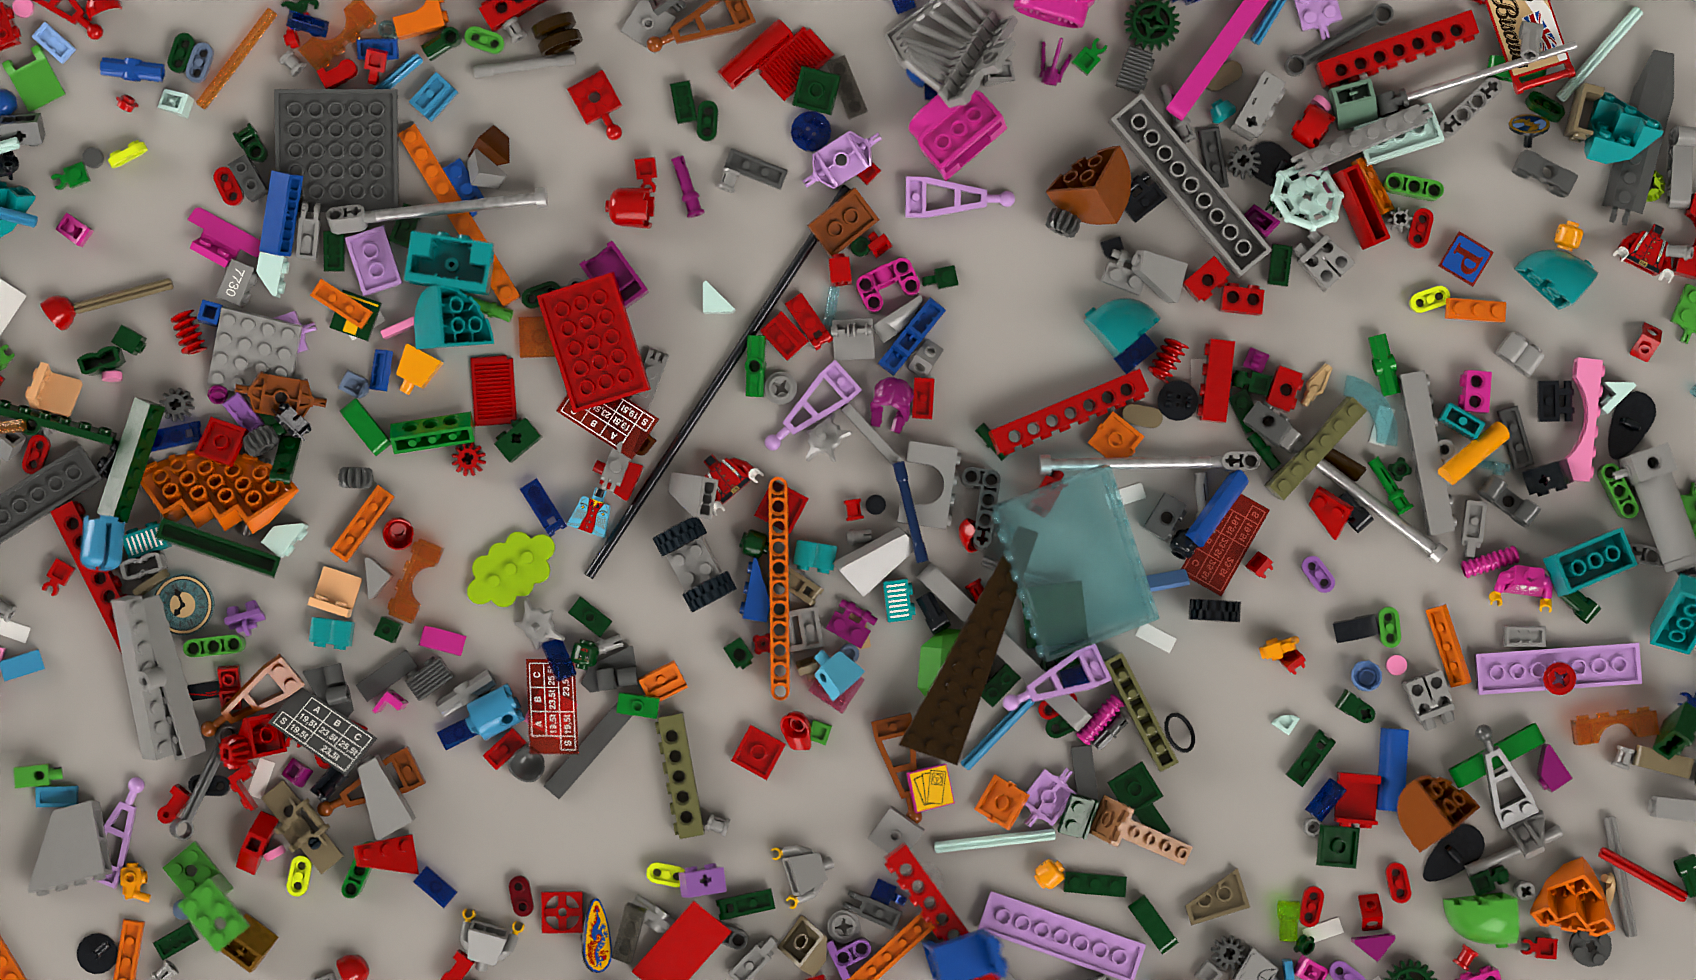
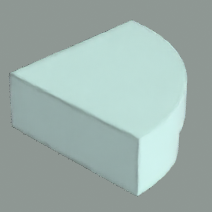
M1281 715L1274 719L1271 724L1289 735L1300 718L1294 715Z

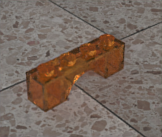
M353 0L343 9L346 23L343 31L337 37L330 40L312 37L298 49L314 69L327 68L331 63L330 60L335 55L337 57L340 56L350 42L354 43L356 39L360 38V33L363 30H368L374 26L375 20L378 17L363 0Z
M419 539L418 542L415 541L410 551L413 555L410 561L407 560L403 567L405 574L403 579H399L396 584L395 590L397 593L395 598H391L388 603V615L410 624L414 623L421 606L413 594L412 585L414 578L425 568L437 567L444 551L443 547L424 539Z
M1649 706L1637 707L1635 712H1629V709L1616 710L1617 714L1609 715V712L1596 713L1597 717L1589 718L1588 714L1578 715L1576 720H1570L1573 743L1578 746L1599 743L1603 731L1614 724L1625 725L1635 737L1660 735L1656 710L1649 709Z

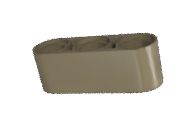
M1636 745L1632 765L1690 779L1694 759L1675 755L1668 760L1652 748Z

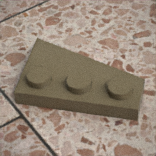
M1238 868L1185 905L1191 926L1250 908Z

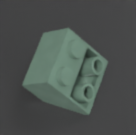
M1371 78L1331 88L1327 92L1333 115L1336 117L1335 122L1338 131L1378 119L1376 96Z

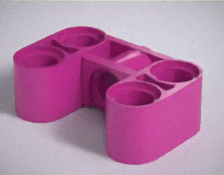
M898 258L861 275L857 279L856 288L867 311L870 313L879 312L883 306V299L879 290L896 282L899 283L905 295L914 296L918 293L920 282L908 259ZM899 263H905L908 266V270L905 273L898 272L896 266ZM862 280L870 281L871 287L868 290L861 289L859 284ZM908 281L915 282L917 288L914 291H908L905 288V284ZM871 298L879 300L880 305L877 308L869 307L868 301Z

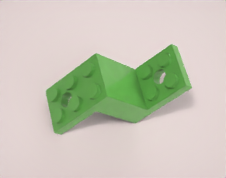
M196 841L163 867V870L186 896L177 905L216 953L250 926L226 896L234 887ZM189 865H194L197 868L195 876H190L187 873ZM218 917L226 921V926L223 929H219L215 925Z

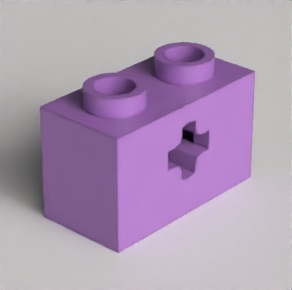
M716 863L705 864L704 869H697V866L685 868V872H679L681 897L691 898L727 892L724 867H718ZM703 877H705V881H702V883H700V879H703Z

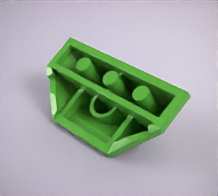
M946 628L935 634L921 646L917 688L924 696H926L928 689L935 680L961 629Z

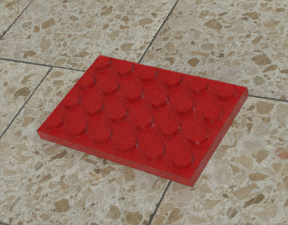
M614 272L537 296L573 413L651 389Z

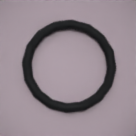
M1179 713L1168 715L1164 722V730L1169 743L1181 753L1190 752L1195 745L1193 727ZM1173 717L1181 719L1190 731L1191 744L1187 749L1179 747L1170 736L1169 721Z

